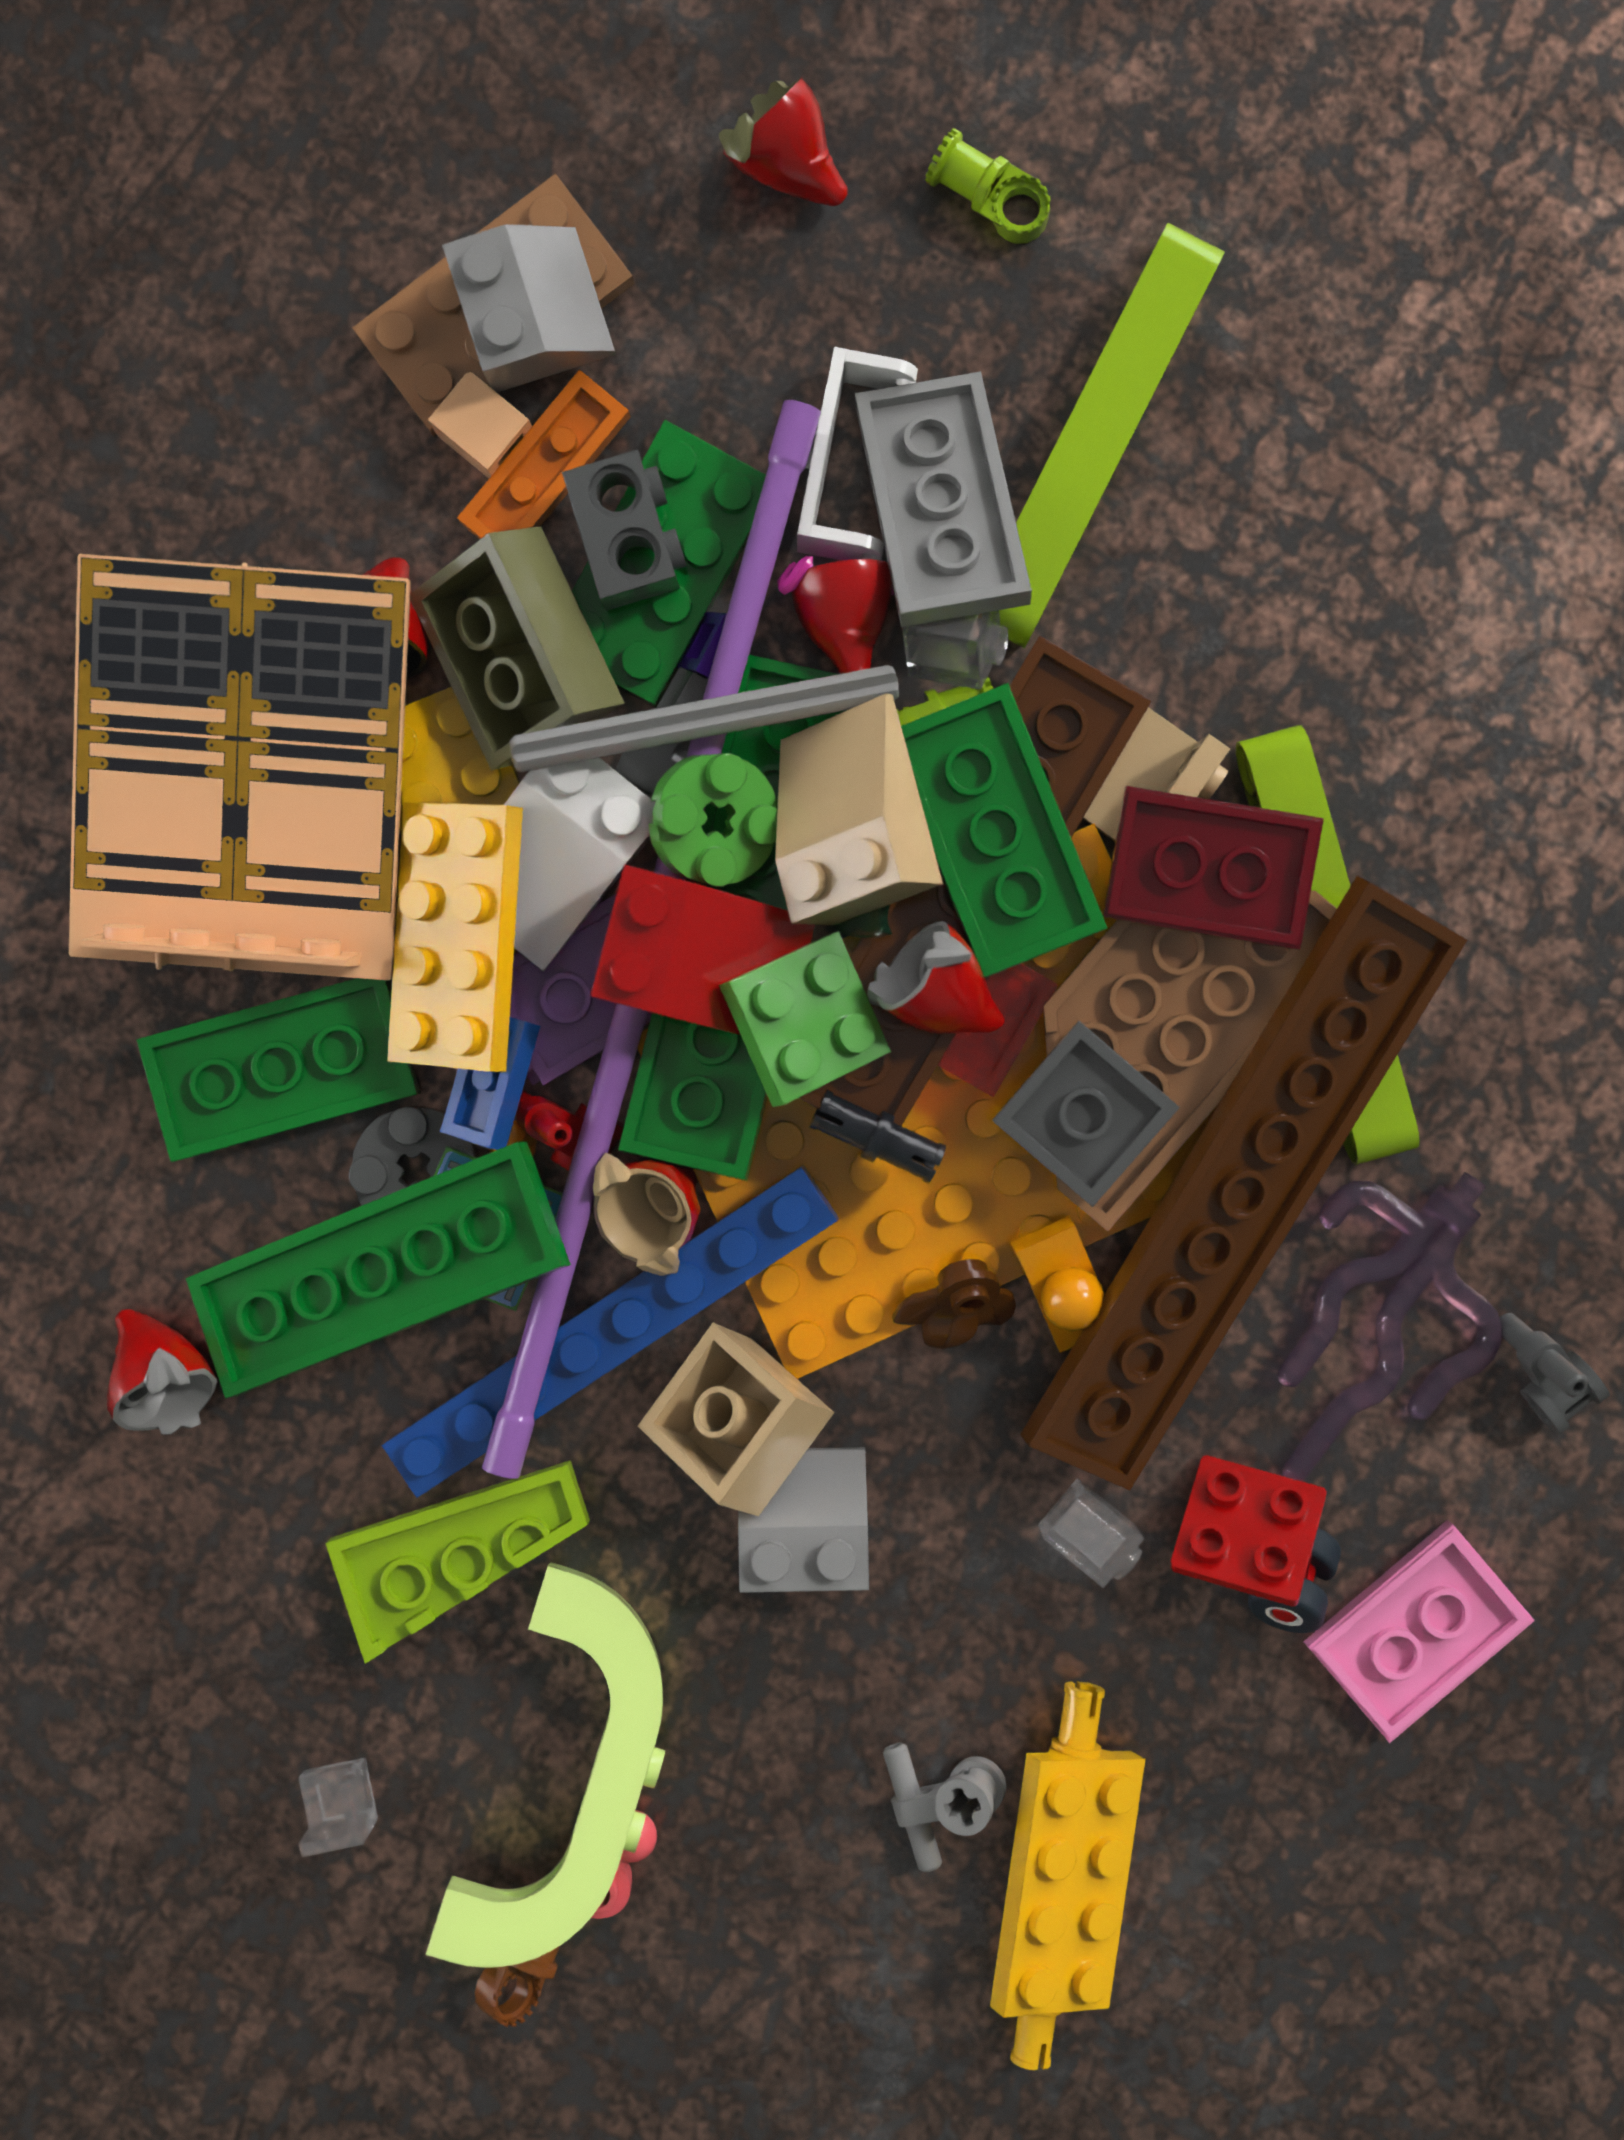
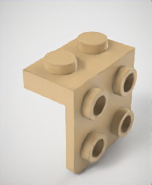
M1148 707L1084 815L1083 820L1090 825L1095 823L1097 830L1115 841L1126 786L1210 799L1228 773V770L1222 767L1220 763L1230 748L1210 734L1198 742Z

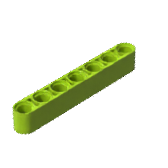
M1167 223L1016 522L1032 590L1031 605L970 615L968 620L1023 648L1026 647L1225 251Z
M1295 725L1237 742V765L1249 806L1324 818L1311 891L1318 892L1335 908H1338L1351 885L1313 749L1302 725ZM1398 1055L1343 1143L1349 1159L1355 1166L1419 1147L1420 1140L1417 1122Z

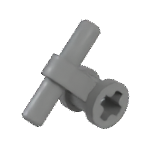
M895 1743L887 1746L883 1751L895 1791V1796L892 1797L891 1803L899 1827H906L918 1869L922 1872L934 1871L942 1864V1858L931 1826L932 1822L940 1821L946 1829L957 1835H975L985 1828L993 1812L997 1810L1005 1798L1007 1787L1005 1777L1001 1769L987 1758L979 1756L965 1758L957 1764L945 1782L919 1787L907 1745Z

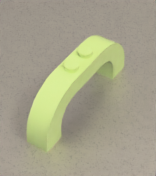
M552 1562L547 1567L528 1630L570 1642L587 1652L599 1665L606 1678L610 1693V1711L569 1845L555 1868L537 1882L515 1889L493 1888L456 1876L451 1877L426 1955L456 1964L484 1968L520 1964L554 1950L575 1935L590 1920L606 1897L617 1872L623 1850L635 1853L646 1818V1814L635 1811L643 1786L655 1788L665 1755V1750L655 1747L662 1717L663 1687L660 1662L655 1645L646 1626L631 1605L607 1584L591 1575Z

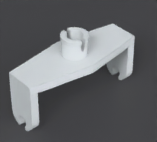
M834 347L821 415L805 467L809 469V475L797 533V552L842 561L851 559H875L882 561L884 543L881 540L867 534L816 525L828 467L843 382L876 389L916 383L918 369L913 364L897 358Z

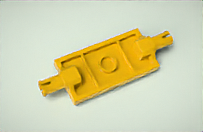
M1072 1681L1064 1683L1065 1694L1059 1736L1052 1737L1047 1753H1026L990 2007L1003 2018L1018 2016L1010 2060L1018 2067L1027 2070H1038L1039 2060L1040 2068L1043 2070L1050 2068V2055L1057 2015L1063 2012L1109 2009L1145 1759L1132 1751L1104 1750L1096 1743L1105 1689L1088 1682L1077 1681L1076 1688L1075 1683Z

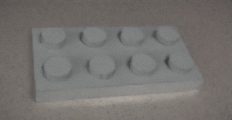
M981 371L855 393L856 412L901 627L1031 605L1032 590Z

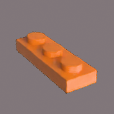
M579 369L459 514L457 519L479 539L492 532L541 526L568 494L562 472L593 463L631 418L629 410Z

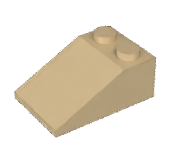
M885 693L781 740L775 861L792 924L837 925L943 884L892 694Z

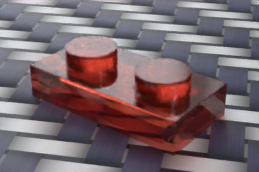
M1022 963L991 975L986 982L993 1001L1005 1018L1004 1025L991 1033H956L937 1065L991 1097L995 1096L1043 1013V1006L1052 997L1058 986L1055 982Z

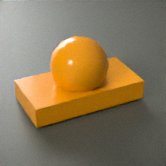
M1067 1216L1011 1242L1060 1353L1074 1346L1083 1329L1089 1327L1098 1317L1104 1300L1102 1285L1098 1281L1075 1224L1070 1216Z

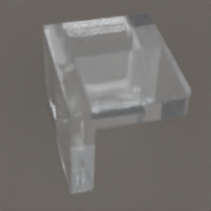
M366 1758L304 1770L299 1777V1783L309 1828L299 1842L301 1856L306 1857L364 1845L378 1820Z

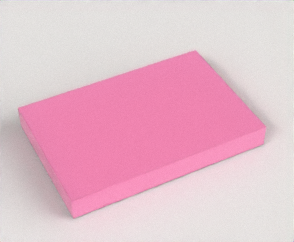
M1446 1520L1303 1642L1386 1740L1391 1743L1535 1620L1458 1529Z

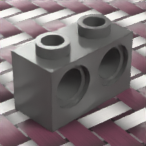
M637 449L562 472L599 598L606 611L680 589L674 570L687 566L676 529L663 532L656 508L668 503L657 466L644 469ZM616 485H626L636 491V496L631 506L620 512L605 509L602 506V499L607 490ZM645 547L655 554L654 562L648 571L639 575H631L621 570V559L629 549Z

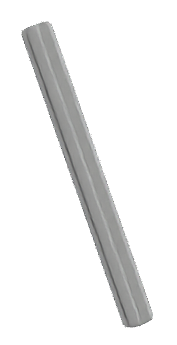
M880 666L515 735L510 740V750L516 770L526 772L849 710L885 693L892 694L895 700L899 697L898 678L892 666Z

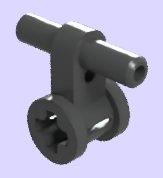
M1506 1313L1498 1318L1495 1324V1331L1517 1350V1359L1532 1381L1520 1390L1521 1395L1540 1420L1556 1435L1560 1436L1569 1429L1570 1426L1567 1421L1589 1403L1594 1401L1600 1404L1610 1396L1603 1381L1575 1352L1569 1351L1566 1354L1564 1349L1543 1331H1533L1513 1313Z

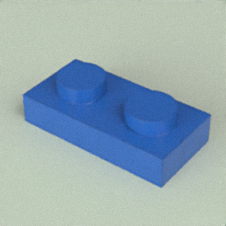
M510 1017L506 1072L457 1070L441 1126V1133L494 1150L507 1146L540 1031V1025Z

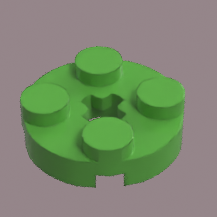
M733 754L692 755L670 767L655 786L651 799L652 802H655L652 812L653 823H649L650 840L660 860L677 876L710 886H725L737 883L751 876L768 859L776 842L777 799L767 778L750 762ZM709 803L715 808L724 807L726 810V827L721 834L717 831L705 834L701 827L708 819L703 809Z

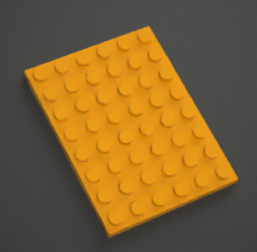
M1095 823L1074 832L1071 839L1100 911L1103 914L1112 860ZM1104 918L1107 929L991 975L988 978L986 984L993 1001L1005 1018L1004 1025L991 1033H956L902 1127L936 1143L940 1142L946 1145L939 1166H934L933 1169L936 1170V1173L929 1183L879 1158H876L872 1163L861 1157L862 1150L817 1129L809 1128L817 1108L800 1098L782 1106L772 1107L767 1097L747 1181L693 1169L717 1222L802 1165L806 1167L839 1217L837 1222L745 1282L784 1368L795 1378L799 1379L914 1326L894 1323L892 1315L895 1309L908 1296L936 1288L939 1285L937 1279L939 1272L954 1262L966 1259H977L985 1262L988 1270L997 1276L1001 1286L1025 1275L1012 1247V1241L1070 1216L1084 1247L1153 1215L1218 1105L1109 1231H1106L1059 1191L1056 1175L992 1121L995 1115L1047 1057L1043 1005L1116 919ZM867 928L842 939L849 956L853 953ZM648 1028L642 1031L638 1045L640 1055H642Z

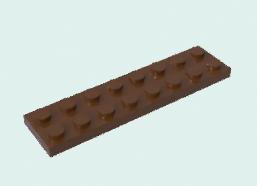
M1039 635L1010 684V689L1072 838L1152 701ZM943 879L942 885L877 910L850 956L866 995L869 983L874 982V973L878 965L883 962L889 967L904 945L929 924L937 921L946 922L969 945ZM871 1005L891 1052L799 1098L815 1108H820V1100L825 1091L829 1090L834 1095L877 1115L882 1110L894 1115V1123L902 1126L956 1033L937 1034L921 1030L904 1023L881 1006Z

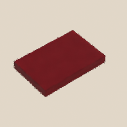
M1126 786L1102 915L1104 918L1301 950L1324 818Z

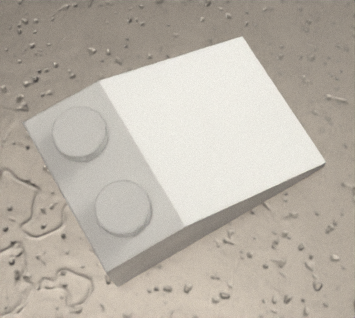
M600 758L531 770L504 804L523 808L514 949L543 972L621 877L624 865L629 866L650 841L649 823H653L652 812L655 802H652L647 795Z

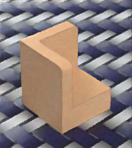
M468 372L462 377L428 419L438 437L487 478L492 476L532 427L526 416L472 372Z

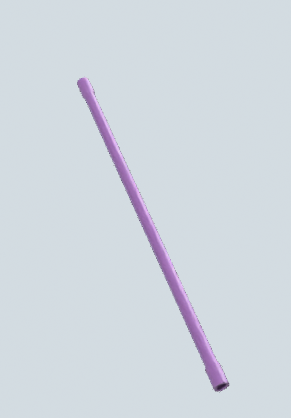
M795 400L783 401L768 454V470L702 700L737 694L739 692L798 480L806 467L821 415L819 409L807 403ZM727 733L691 740L686 758L692 755L721 754ZM659 857L657 858L654 873L685 880V878L674 874L664 865ZM616 1003L555 1219L571 1265L538 1279L503 1406L496 1415L482 1465L483 1470L500 1477L517 1479L521 1474L534 1428V1412L594 1204L593 1184L595 1166L605 1152L608 1153L647 1017L648 1011Z

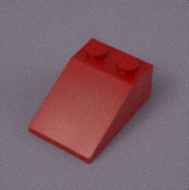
M624 865L590 996L741 1035L719 985L811 943L815 925L792 924L789 912L785 909L685 880Z

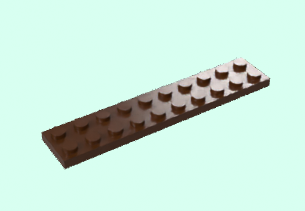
M1356 876L1104 1294L1103 1305L1098 1317L1089 1327L1083 1329L1020 1435L1029 1447L1129 1491L1131 1490L1468 941L1467 939L1375 884Z

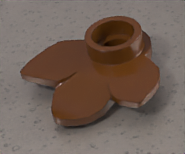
M966 1259L954 1262L943 1268L938 1274L939 1285L936 1288L914 1293L904 1299L895 1309L892 1319L897 1324H922L921 1332L924 1344L935 1349H948L969 1341L974 1337L980 1325H1002L1007 1322L1015 1313L1016 1302L1013 1292L1000 1287L997 1276L988 1270L985 1262L977 1259Z

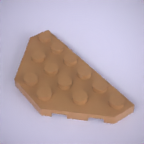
M1311 891L1301 950L1116 920L1043 1005L1047 1056L1075 1023L1080 1021L1180 1107L1093 1207L1056 1176L1058 1190L1106 1231L1111 1229L1224 1097L1337 909L1318 892Z

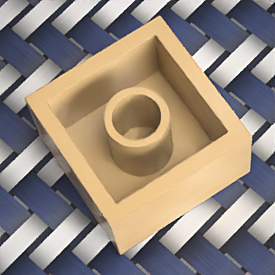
M712 1323L641 1420L638 1427L718 1505L759 1516L835 1412L753 1339Z

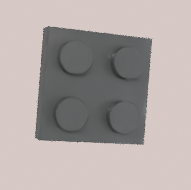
M1077 1021L995 1115L992 1121L1093 1207L1180 1107L1083 1023Z

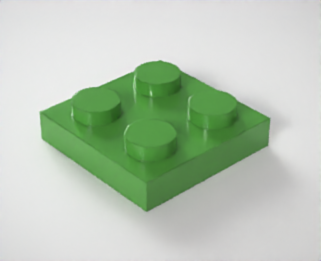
M839 931L817 939L719 985L772 1107L785 1105L891 1052Z

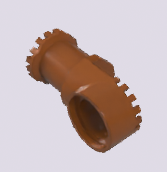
M560 1946L538 1958L520 1964L485 1968L475 1988V2002L480 2010L507 2028L508 2025L516 2027V2021L519 2023L525 2022L523 2016L526 2014L530 2017L533 2014L530 2010L531 2006L537 2007L539 2003L537 2000L541 1996V1989L545 1979H553L558 1967L555 1959ZM517 1977L516 1988L512 1996L505 2003L498 2005L499 2002L497 2000L502 1994V1987H506L509 1984L508 1980H513Z

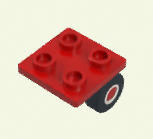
M1205 1455L1201 1458L1171 1557L1170 1568L1178 1574L1249 1594L1248 1606L1250 1611L1258 1619L1272 1627L1293 1633L1317 1631L1323 1625L1328 1607V1598L1325 1592L1313 1583L1316 1576L1325 1581L1332 1579L1336 1574L1341 1556V1548L1336 1539L1318 1528L1327 1491L1321 1486Z

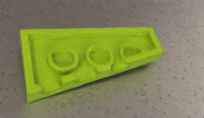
M571 1460L522 1475L517 1479H510L331 1537L325 1544L364 1663L366 1664L379 1656L388 1647L409 1634L412 1635L432 1623L435 1618L464 1600L467 1601L488 1588L491 1583L513 1569L520 1568L587 1526L590 1518Z

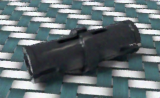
M825 1091L820 1100V1108L817 1107L809 1128L817 1129L862 1150L861 1157L872 1163L876 1158H879L922 1178V1181L926 1183L932 1180L936 1173V1170L933 1168L935 1165H940L946 1145L940 1142L936 1143L894 1123V1115L882 1110L877 1115L834 1095L832 1091Z

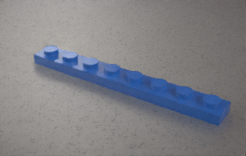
M802 1165L689 1240L678 1250V1258L680 1260L678 1273L659 1276L643 1271L558 1328L534 1412V1420L837 1222L839 1219L838 1215L806 1167ZM517 1355L381 1445L416 1498L486 1453L496 1415L503 1406Z

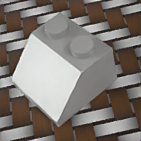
M505 224L442 245L482 371L490 387L498 393L616 355L575 227Z
M865 1447L808 1448L759 1516L738 1511L739 1593L869 1590Z

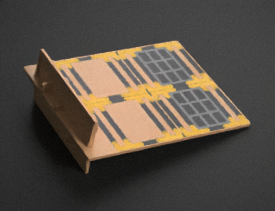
M90 554L78 555L69 956L156 963L155 967L158 970L167 964L223 968V970L228 971L241 969L388 981L392 979L410 579L250 567L246 563L236 566Z

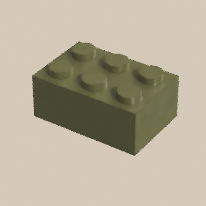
M541 526L486 534L410 593V600L491 770L514 765L510 750V740L515 735L600 720L624 704L623 698Z

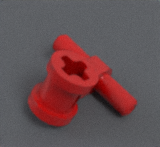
M522 1090L516 1111L518 1125L532 1138L554 1148L555 1150L550 1159L569 1171L588 1104L581 1102L576 1113L544 1097L532 1096L527 1091ZM618 1120L608 1151L610 1155L618 1140H621L624 1124Z

